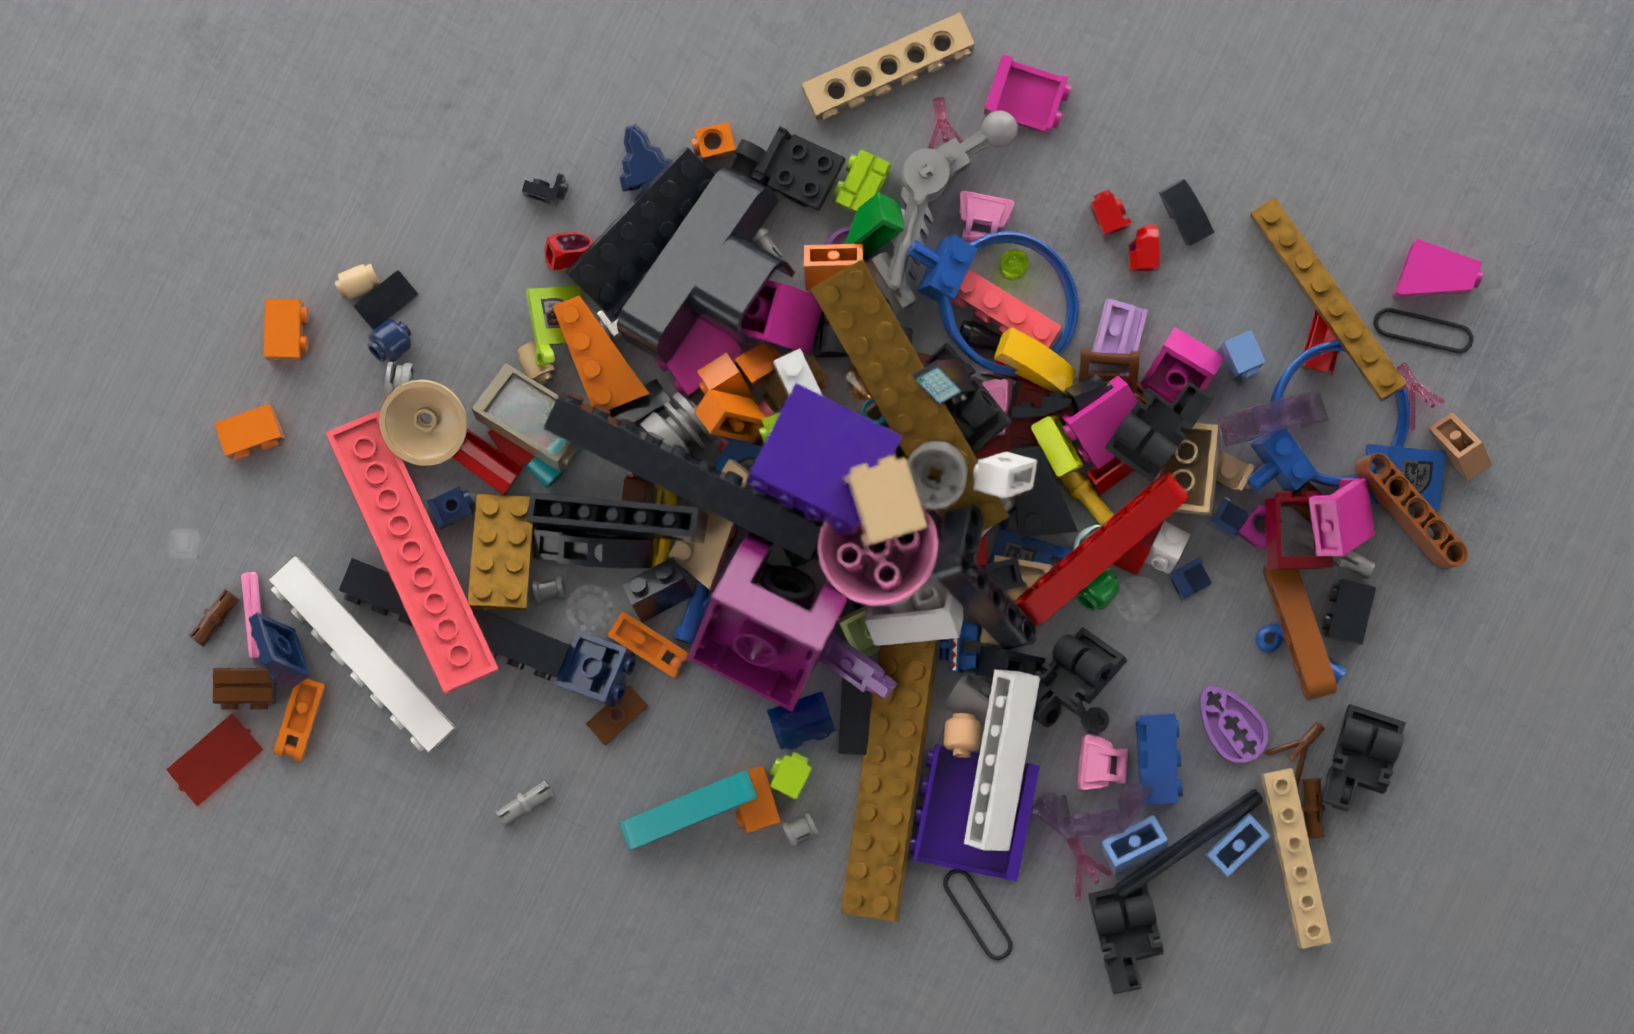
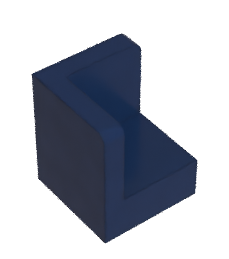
M1225 496L1208 524L1233 539L1237 536L1238 530L1247 517L1248 512L1231 503V499Z
M1201 557L1167 575L1181 601L1212 583L1201 564L1203 562Z

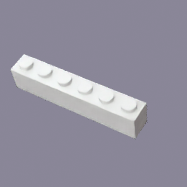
M994 671L964 844L991 851H1009L1040 680L1038 676L1020 671Z

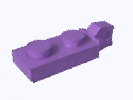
M835 633L829 636L828 642L819 658L820 662L863 693L865 691L870 693L876 692L883 698L893 693L897 683L888 675H884L885 671L883 668H880L877 663Z

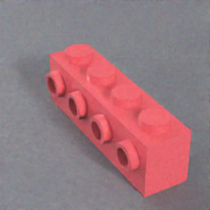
M968 269L955 299H950V302L963 309L966 306L974 311L973 316L986 324L990 321L998 326V331L1001 334L1013 327L1045 345L1047 348L1050 347L1062 327Z

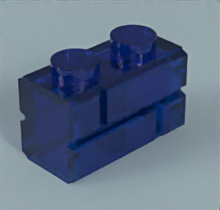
M822 691L800 698L793 711L782 706L767 710L780 750L785 748L788 750L797 749L805 741L811 739L823 740L831 732L836 731Z

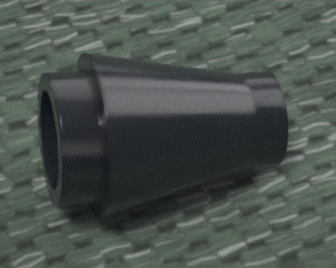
M973 319L971 321L964 320L959 329L960 334L971 348L996 351L1002 335L993 332Z

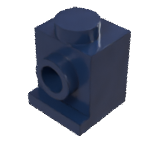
M460 486L427 500L441 529L473 515L471 507L475 506V503L469 491H463ZM451 500L457 502V508L454 511L447 509V503Z

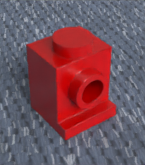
M1110 190L1103 191L1094 196L1095 200L1091 202L1089 207L1103 238L1130 227L1132 223L1130 217L1127 219L1123 218V215H1126V210L1120 198L1115 199L1114 194Z

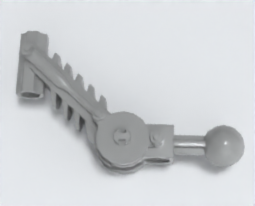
M1005 111L989 113L981 124V130L960 144L955 137L936 150L922 148L914 151L907 159L905 158L901 167L900 177L903 187L900 196L906 208L905 211L901 208L904 230L897 235V240L894 237L889 241L894 251L892 259L885 251L866 263L875 282L885 298L889 300V304L896 314L917 302L906 281L908 275L915 281L917 279L912 260L919 267L921 263L907 254L914 240L924 244L920 232L926 238L929 236L924 222V218L930 224L933 222L928 203L939 199L944 193L949 179L970 167V157L989 145L1004 147L1015 140L1018 133V124L1010 113Z

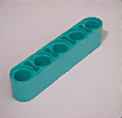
M745 770L619 823V826L630 851L758 798L748 771Z

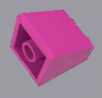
M768 280L745 313L741 322V329L749 338L793 351L801 349L802 353L810 355L822 308L814 294L780 282Z

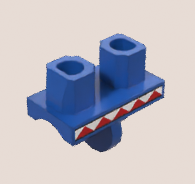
M963 620L959 638H952L951 642H949V639L940 640L939 660H948V649H950V672L963 673V670L976 669L978 667V653L964 652V640L979 641L980 626Z

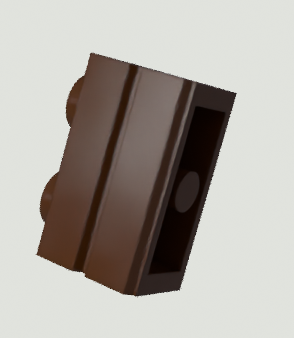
M214 668L213 704H221V710H239V704H250V710H268V704H276V682L272 679L267 668Z

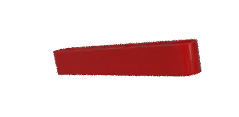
M1169 472L1162 474L1018 597L1015 604L1031 619L1035 626H1039L1187 500L1188 493Z

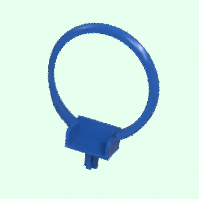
M1011 231L991 233L970 243L953 234L941 239L935 251L914 240L912 246L908 249L907 255L927 266L917 291L938 302L940 316L947 334L967 357L991 372L1006 376L1019 375L1015 374L1016 369L1010 366L999 365L984 359L966 343L956 325L950 299H955L976 252L981 248L994 244L1012 243L1028 247L1040 254L1057 273L1065 293L1066 320L1058 341L1051 349L1059 356L1064 353L1076 330L1079 312L1078 295L1074 280L1066 264L1047 244L1033 236Z
M1338 341L1325 342L1303 352L1288 366L1277 382L1269 403L1268 430L1250 444L1264 463L1263 466L1247 478L1249 486L1254 488L1256 492L1260 491L1274 478L1283 491L1297 490L1307 481L1325 486L1339 487V481L1343 478H1358L1356 474L1330 476L1317 472L1286 427H1280L1279 424L1281 422L1283 395L1294 373L1304 363L1318 355L1334 351L1345 352ZM1406 388L1395 393L1398 421L1396 432L1390 445L1394 447H1403L1409 430L1410 404ZM1372 465L1370 469L1376 474V466Z

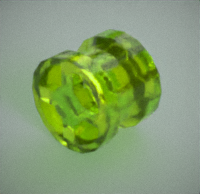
M1020 249L1007 250L1002 255L999 263L1001 274L1009 280L1021 279L1028 270L1029 258Z

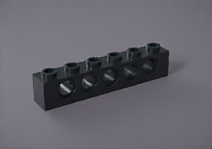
M531 492L526 521L537 528L704 543L708 514L697 507Z

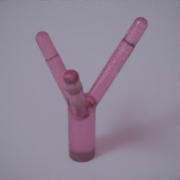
M944 97L934 98L933 104L937 123L928 148L934 149L940 131L944 142L949 141V132L953 138L956 137L960 144L963 140L948 122Z
M1405 362L1396 369L1409 388L1410 430L1414 431L1416 419L1415 391L1431 408L1435 407V403L1431 398L1440 404H1443L1445 400L1421 385Z
M1073 833L1065 839L1076 858L1075 900L1080 902L1083 866L1095 884L1099 883V879L1091 865L1108 877L1112 876V872L1088 856L1076 833Z

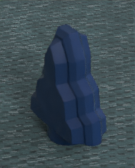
M636 124L627 126L625 129L624 146L627 154L622 160L624 173L620 176L623 192L640 189L642 192L672 160L665 158L660 148L652 146L647 134Z

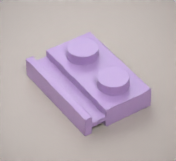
M1105 299L1092 352L1130 354L1131 351H1138L1148 310L1113 299Z

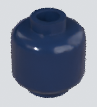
M387 319L369 334L370 343L368 348L380 362H394L411 348L409 336L412 333L402 321L397 323Z

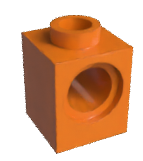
M729 122L695 130L697 138L691 139L695 155H701L703 163L736 155ZM712 136L718 137L721 140V145L714 150L708 149L705 146V141Z

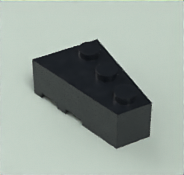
M1039 443L1009 446L1010 453L1037 460L1033 489L1014 495L1019 537L1078 532Z

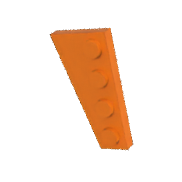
M581 296L552 306L593 408L595 405L611 410L650 394Z

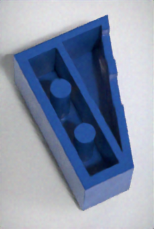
M1176 713L1136 716L1140 805L1178 803V797L1183 796L1182 779L1177 777V767H1181L1180 749L1177 750L1176 738H1179V722L1176 720Z

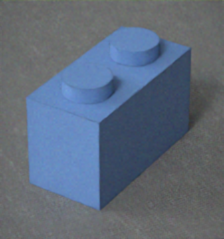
M1251 330L1225 341L1218 348L1220 354L1224 356L1223 361L1232 381L1240 378L1241 382L1257 376L1261 372L1260 367L1265 363Z
M1246 814L1204 855L1223 876L1228 877L1270 835L1250 814Z
M1154 815L1101 841L1102 853L1115 877L1156 857L1168 848V839Z

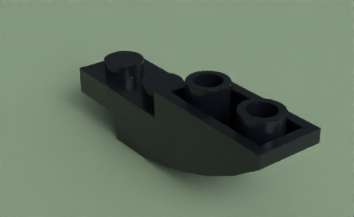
M547 528L535 529L533 558L553 560L557 561V564L633 569L652 567V538L599 533L589 534Z

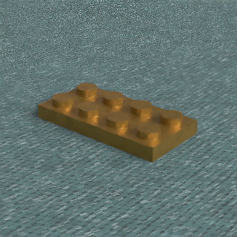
M477 494L468 589V604L471 609L527 611L534 525L526 521L529 496Z

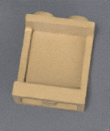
M895 455L878 460L879 466L868 468L867 463L850 468L851 474L844 477L845 483L849 482L865 532V534L861 535L864 547L927 527L906 458L896 460Z

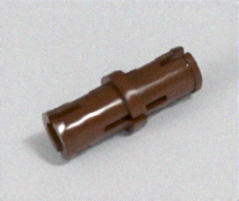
M224 589L211 608H206L203 612L205 614L189 636L204 647L218 627H222L225 624L224 619L240 600Z
M1321 778L1302 779L1304 790L1302 812H1305L1308 838H1323V811H1325V805L1321 802Z

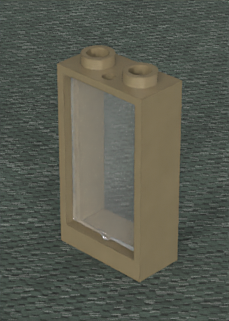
M505 363L472 407L476 420L559 472H562L566 465L570 466L577 457L579 446L543 429L558 395Z

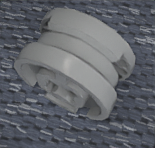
M388 362L385 376V400L398 386L412 381V376L414 375L412 363L398 365L397 362Z

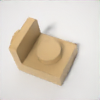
M1222 451L1219 455L1216 482L1238 494L1242 492L1243 488L1249 490L1250 486L1247 478L1253 474L1252 471L1255 465L1251 463L1246 464Z

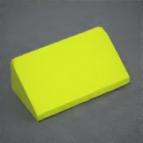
M1051 415L1033 424L1031 429L1055 474L1059 477L1082 468L1084 464L1072 441L1062 429L1064 426L1059 417Z

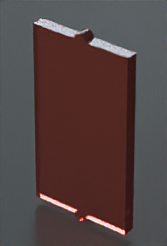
M231 713L166 770L178 783L179 790L184 791L195 805L199 806L264 749L251 735V729H246L237 717Z

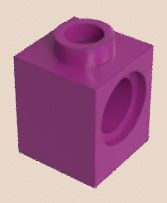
M1258 504L1239 528L1237 535L1260 551L1266 545V532H1258L1254 528V521L1257 517L1265 519V506Z

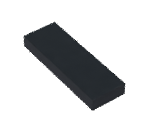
M843 677L838 754L866 755L869 737L871 693L868 691L863 693Z

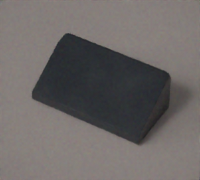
M397 270L353 307L374 330L419 294L403 274Z

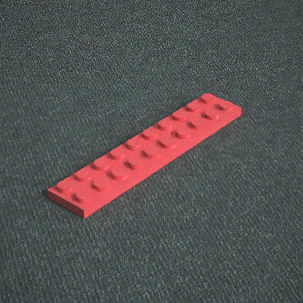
M380 410L326 432V437L442 692L446 695L498 672V667L403 460L389 449L382 437L379 423Z

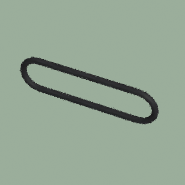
M1393 308L1381 309L1374 317L1375 329L1381 335L1455 353H1463L1471 348L1473 344L1472 331L1462 324ZM1392 312L1460 328L1468 333L1469 342L1464 348L1457 349L1385 332L1379 327L1378 319L1383 313Z
M953 869L949 871L943 880L944 889L980 946L994 960L1006 958L1012 950L1011 938L972 877L963 870ZM961 873L968 879L1008 942V949L1004 954L996 956L988 950L948 887V879L951 875Z

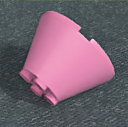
M921 506L927 527L865 547L861 535L865 534L861 521L853 536L848 533L846 535L840 534L833 530L830 524L825 522L823 527H821L818 551L821 566L831 584L847 598L871 606L894 604L905 600L917 592L931 575L938 551L936 529L925 508Z

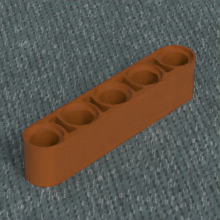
M1374 453L1358 460L1355 466L1357 477L1368 479V487L1372 495L1436 567L1445 570L1461 566L1466 562L1468 551L1465 544L1385 454ZM1370 462L1376 466V474L1371 471ZM1390 483L1395 488V496L1389 490ZM1409 505L1414 509V518L1409 514ZM1428 527L1433 531V539L1428 535ZM1447 549L1452 553V561L1447 557Z
M1267 565L1263 567L1264 578L1304 697L1308 701L1337 693L1335 676L1299 570H1267Z

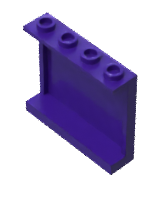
M795 383L746 482L751 484V488L761 494L768 493L778 498L777 500L782 505L790 508L796 507L804 511L808 518L815 521L822 520L830 524L831 528L836 532L844 535L848 533L853 536L861 520L849 482L845 483L844 477L851 474L850 468L867 463L868 468L879 466L878 460L894 455L902 436Z
M936 744L934 750L929 749L925 767H930L928 779H922L919 795L925 796L923 808L917 807L914 825H919L917 837L911 836L909 854H913L912 860L1017 882L1040 765L1025 763L1009 851L982 850L964 844L980 754L971 752L968 758L954 757L953 751Z

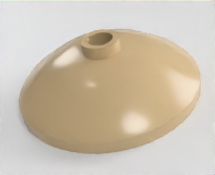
M429 380L406 382L389 394L381 408L379 423L385 443L396 456L411 464L420 466L440 464L451 458L460 449L466 437L467 416L461 401L450 389L437 382ZM424 413L430 414L431 417H432V420H431V421H426V420L423 418V414H424Z

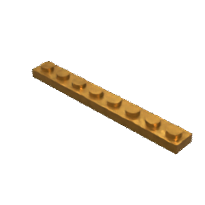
M1274 197L1250 213V217L1379 400L1382 402L1405 388L1407 383L1277 199Z

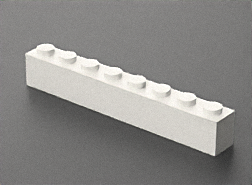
M294 556L269 580L274 585L271 591L282 602L287 599L294 608L290 610L301 623L307 621L314 628L311 634L322 645L327 642L333 649L330 653L341 666L346 663L353 670L350 676L360 687H363L365 684L373 692L370 695L371 699L381 709L386 706L393 713L390 717L392 722L400 730L406 728L413 735L410 741L421 752L424 749L432 752L457 729L300 558Z

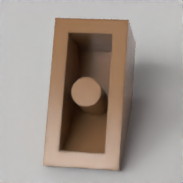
M1453 412L1429 427L1430 433L1441 449L1446 451V456L1453 467L1467 481L1492 466L1483 442Z

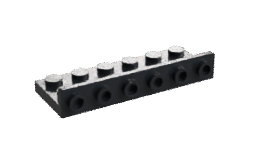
M685 146L565 273L607 315L616 320L629 298L715 174Z

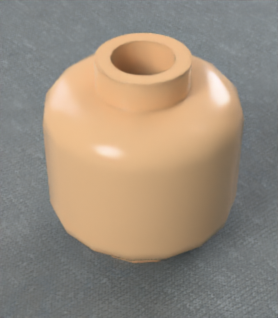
M955 713L952 715V718L946 720L944 724L943 745L946 749L953 751L954 757L968 758L971 752L978 751L981 748L982 724L975 719V715Z

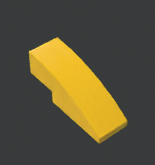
M1011 327L1003 332L994 355V359L1016 369L1015 374L1052 392L1064 393L1065 398L1068 397L1065 388L1072 386L1077 371L1058 354L1030 336Z

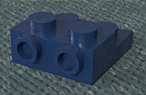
M258 612L248 618L252 629L251 635L259 651V660L264 667L269 669V673L275 682L294 688L310 676L294 628Z
M577 630L555 685L583 695L593 701L614 707L615 702H620L624 697L625 686L623 683L626 675H631L635 670V653L627 647Z

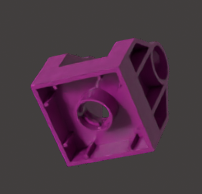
M750 531L738 548L711 598L687 659L793 711L849 598L841 594L828 580L814 607L808 612L756 586L757 579L771 553L774 543Z

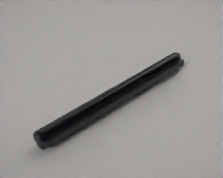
M1252 789L1115 884L1116 893L1122 899L1127 898L1262 804L1263 798L1256 789Z

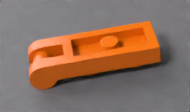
M624 611L621 612L607 634L608 637L627 647L633 653L676 680L681 673L679 669L683 663L689 661L687 659L689 655L687 651ZM667 651L675 654L669 664L662 661Z
M306 678L292 689L274 747V755L280 757L287 755L293 757V761L303 762L326 684ZM289 735L299 738L296 746L287 743Z

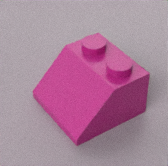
M1174 327L1140 385L1145 389H1151L1164 400L1173 404L1188 382H1191L1204 392L1217 372L1224 356Z

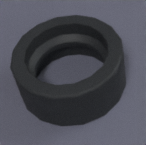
M782 565L771 566L764 570L759 583L760 588L806 611L810 608L816 588L813 579L799 569ZM779 588L789 590V591H791V592H793V593H789V592L783 591V590H781V589H779Z

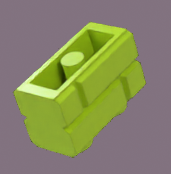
M861 149L857 156L852 154L845 170L849 171L845 182L839 180L832 196L837 198L835 205L856 215L861 205L877 192L880 193L892 168V164Z

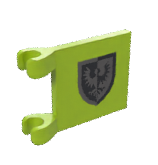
M578 285L526 289L536 343L535 360L538 367H546L554 362L555 356L550 345L567 344L552 306L577 296L582 297L581 289Z

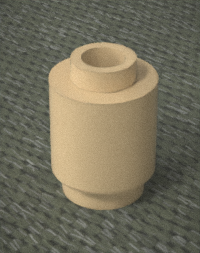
M363 263L338 274L339 280L335 281L341 298L347 296L349 301L371 292L374 287L380 284L372 263L366 266Z
M531 341L517 350L519 354L517 359L526 376L541 385L553 379L552 374L556 370L552 363L546 367H538L536 365L535 341Z

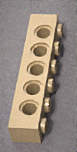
M959 12L802 83V91L815 119L823 118L826 121L839 115L838 110L849 106L850 109L864 104L866 102L865 98L873 94L876 97H880L892 91L891 86L902 82L903 85L917 80L919 78L918 74L926 70L929 73L936 72L945 66L944 62L953 58L955 61L965 59L971 55L970 51L974 49L975 43ZM938 39H945L949 42L950 47L946 51H938L934 47V42ZM912 51H919L924 59L919 63H912L907 55ZM885 63H893L897 67V71L893 75H886L882 72L881 67ZM864 74L871 79V83L866 87H860L855 83V78ZM838 86L844 90L845 94L840 99H833L829 96L828 91L832 87Z
M1293 768L1260 774L1297 946L1303 949L1331 943Z

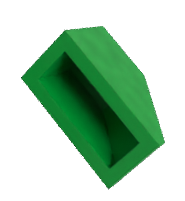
M877 192L858 208L844 244H863V260H867L904 230L900 203Z

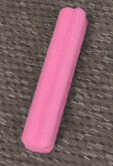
M249 572L241 575L248 652L251 659H259V651L251 635L252 629L248 619L256 612L262 614L257 573Z

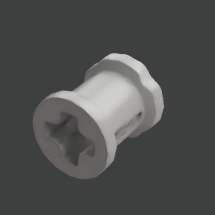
M806 812L805 816L799 820L782 825L792 847L797 846L798 842L811 836H820L809 812Z

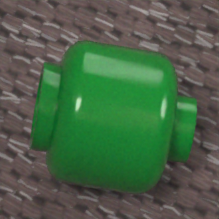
M1107 568L1077 594L1078 601L1089 610L1105 609L1119 592V585L1116 581L1117 575Z

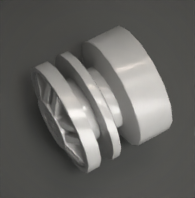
M679 392L672 396L680 406L677 410L667 401L663 404L669 414L667 419L653 412L640 423L646 433L648 431L656 433L663 437L664 443L672 447L679 445L689 451L688 446L691 443L703 451L706 449V446L699 438L702 434L711 443L718 439L716 435L708 432L694 412L697 406L692 401L684 398Z
M932 441L924 443L912 452L907 461L922 507L939 509L949 506L959 498L966 484L968 469L965 458L957 448L947 442ZM933 466L937 470H943L940 476L941 479L938 480L935 476H929Z

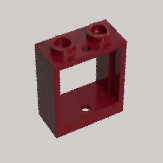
M1319 491L1302 492V497H1293L1292 492H1275L1274 498L1264 500L1267 570L1333 568V556H1317L1315 539L1314 556H1282L1280 507L1310 506L1309 499L1313 496H1320Z

